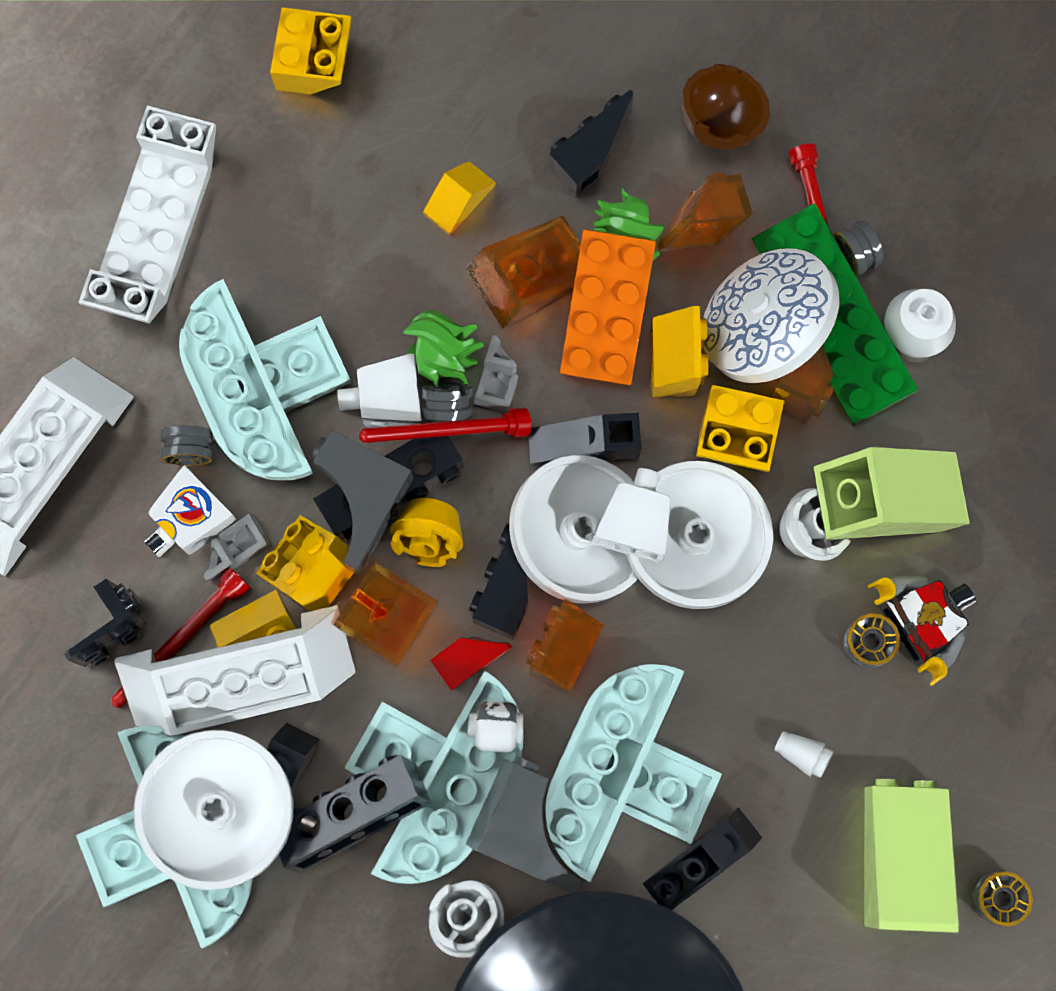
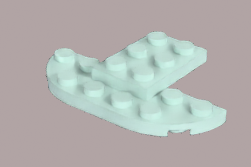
M221 279L208 287L193 302L184 327L181 329L179 340L183 368L211 431L228 458L250 474L270 480H294L311 475L313 472L286 416V412L350 384L351 380L321 316L254 346L224 279Z
M646 664L624 670L607 679L588 700L554 773L546 797L545 818L547 830L555 850L564 863L572 871L589 882L593 878L622 812L684 842L692 844L722 773L653 742L685 672L683 670L666 665Z
M486 671L481 676L447 738L382 702L347 762L345 769L356 775L372 771L386 757L402 755L415 762L432 802L401 819L371 872L372 875L390 882L403 884L431 881L452 871L473 850V848L466 845V842L504 759L515 764L517 763L518 758L522 756L524 739L522 731V744L516 743L515 748L511 752H493L479 750L475 743V737H468L469 713L477 714L478 706L481 702H510L516 705L508 690ZM383 786V787L381 788L382 790H384V791L386 792V790H387V789H386V786Z
M155 726L134 727L117 732L138 786L146 769L155 757L167 746L185 737V735L169 736L162 733L164 731L162 727ZM134 810L76 835L103 907L110 906L170 879L153 865L143 851L135 829ZM252 879L234 887L215 890L192 888L176 882L201 949L219 940L237 922L247 904Z

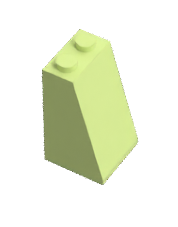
M870 447L814 466L826 540L935 533L970 524L956 452Z
M876 779V786L865 787V927L889 930L959 932L949 789H937L936 781H914L913 788L899 787V780Z

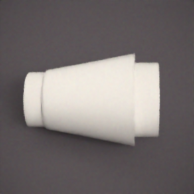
M786 731L782 732L774 751L780 753L781 756L809 777L813 774L819 778L825 772L834 752L826 747L827 743L793 733L790 734Z

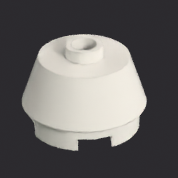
M919 288L906 290L890 302L885 312L884 326L893 345L899 349L900 353L913 358H924L942 352L951 343L956 331V318L945 296L935 290Z
M808 488L798 492L791 499L781 516L779 523L781 539L785 546L798 556L819 561L830 560L837 557L851 542L849 538L826 540L817 488Z
M469 880L453 884L452 886L449 884L444 886L435 895L429 907V930L431 937L438 948L454 957H471L491 934L503 925L504 912L500 898L489 886L477 881Z

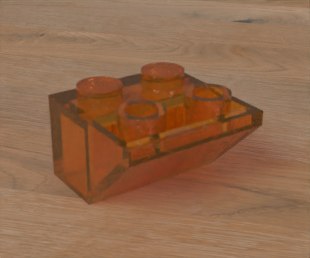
M564 599L560 608L555 605L552 607L543 629L548 633L543 642L538 639L535 640L526 658V663L531 665L530 676L570 695L603 630L604 624L572 602Z

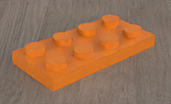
M583 229L560 374L631 385L656 240Z

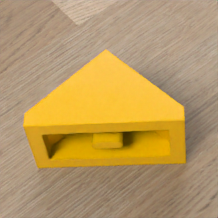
M467 161L444 173L423 214L447 234L451 235L492 190L496 182L470 161Z

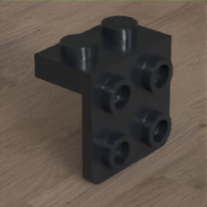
M104 579L93 588L114 619L64 653L68 661L83 667L90 665L91 668L102 664L111 656L109 651L120 644L126 646L134 642L142 635L140 630L148 625L138 611L142 604L136 594L130 588L126 589L122 583L116 585L108 579Z

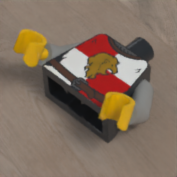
M898 576L891 579L882 577L870 583L868 589L874 587L880 594V598L874 600V603L876 605L881 604L878 607L882 614L896 625L903 647L916 667L921 665L917 669L918 672L921 673L926 669L931 673L933 678L929 684L933 686L947 675L948 668L955 662L964 643L965 636L963 630L969 623L962 610L976 603L974 593L964 583L949 592L941 580L931 582L926 577Z

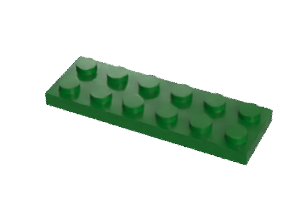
M815 203L751 238L759 254L787 248L803 250L820 259L833 274L839 290L838 314L829 336L817 352L826 377L853 426L918 392L917 386Z

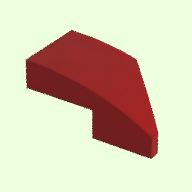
M473 636L469 638L461 637L430 661L452 691L469 680L481 669L491 665L513 647L508 642L484 640Z

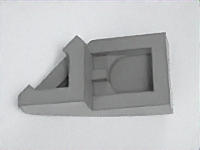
M492 335L485 357L484 369L474 398V405L508 413L512 405L519 376L516 373V363L508 357L501 346L500 339L495 335Z
M247 514L219 533L218 539L212 538L210 548H213L210 564L208 570L205 569L204 573L206 581H212L222 576L230 567L235 569L272 546L253 514Z

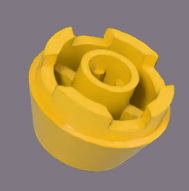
M416 498L409 501L390 528L392 535L391 548L399 556L404 551L417 557L416 564L428 567L445 566L446 560L449 558L456 559L457 553L463 547L459 513L448 503L437 499Z

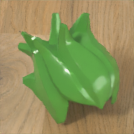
M623 188V202L607 203L597 200L601 210L596 209L595 213L602 218L593 223V226L596 227L594 230L656 240L665 229L663 225L649 222V209L645 200L629 195ZM654 250L653 260L660 255L658 250Z
M437 310L421 312L411 320L412 324L403 330L404 334L415 335L418 338L417 342L408 349V354L416 356L419 375L433 381L436 387H438L439 378L444 377L456 378L461 383L467 384L468 381L463 373H466L465 367L478 364L476 359L467 356L484 347L483 341H474V338L465 340L477 329V325H458L447 315Z

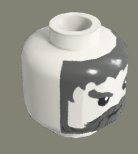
M483 701L478 706L477 714L469 713L468 737H475V743L479 750L511 752L515 748L516 743L522 744L524 713H518L514 703Z

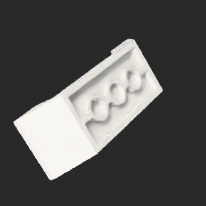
M147 105L136 136L142 150L99 271L89 270L78 302L80 305L150 323L168 302L211 175L216 133L215 123Z
M74 357L41 378L0 434V574L6 576L27 547L19 541L102 424L107 422L113 426L134 398L133 395Z
M338 605L302 613V628L161 662H156L152 649L115 658L114 662L136 726L162 727L164 729L163 734L173 736L323 699L356 673Z

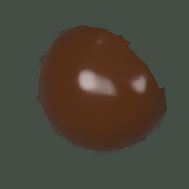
M714 64V66L700 69L687 79L682 91V118L693 137L704 145L724 150L738 149L748 145L766 128L770 117L769 99L761 84L749 73L737 67Z

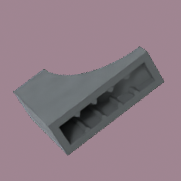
M331 429L327 438H320L312 456L315 457L314 464L317 470L333 480L348 500L353 526L351 544L343 563L348 570L361 575L410 486L413 475L410 469Z
M519 757L515 764L504 759L467 839L466 845L567 892L578 893L583 881L570 874L557 861L549 848L543 830L542 805L549 779L537 774L540 766Z

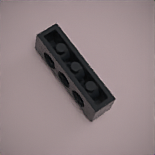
M449 436L412 439L385 455L386 458L412 471L413 480L399 506L416 498H425L430 493L429 488L439 482L442 485L452 482L461 475L459 470L464 468L463 459ZM419 460H428L433 464V467L429 473L420 475L413 471L414 464ZM335 485L313 498L334 535L342 541L346 539L347 542H351L353 524L350 505L345 494L338 485Z
M402 755L386 757L372 771L353 775L345 781L346 785L335 791H326L318 794L313 798V803L302 809H293L291 829L279 853L283 867L301 874L431 804L432 802L415 762ZM386 786V795L382 800L377 801L379 790ZM353 803V812L349 818L345 819V810ZM320 822L319 832L312 837L314 825Z

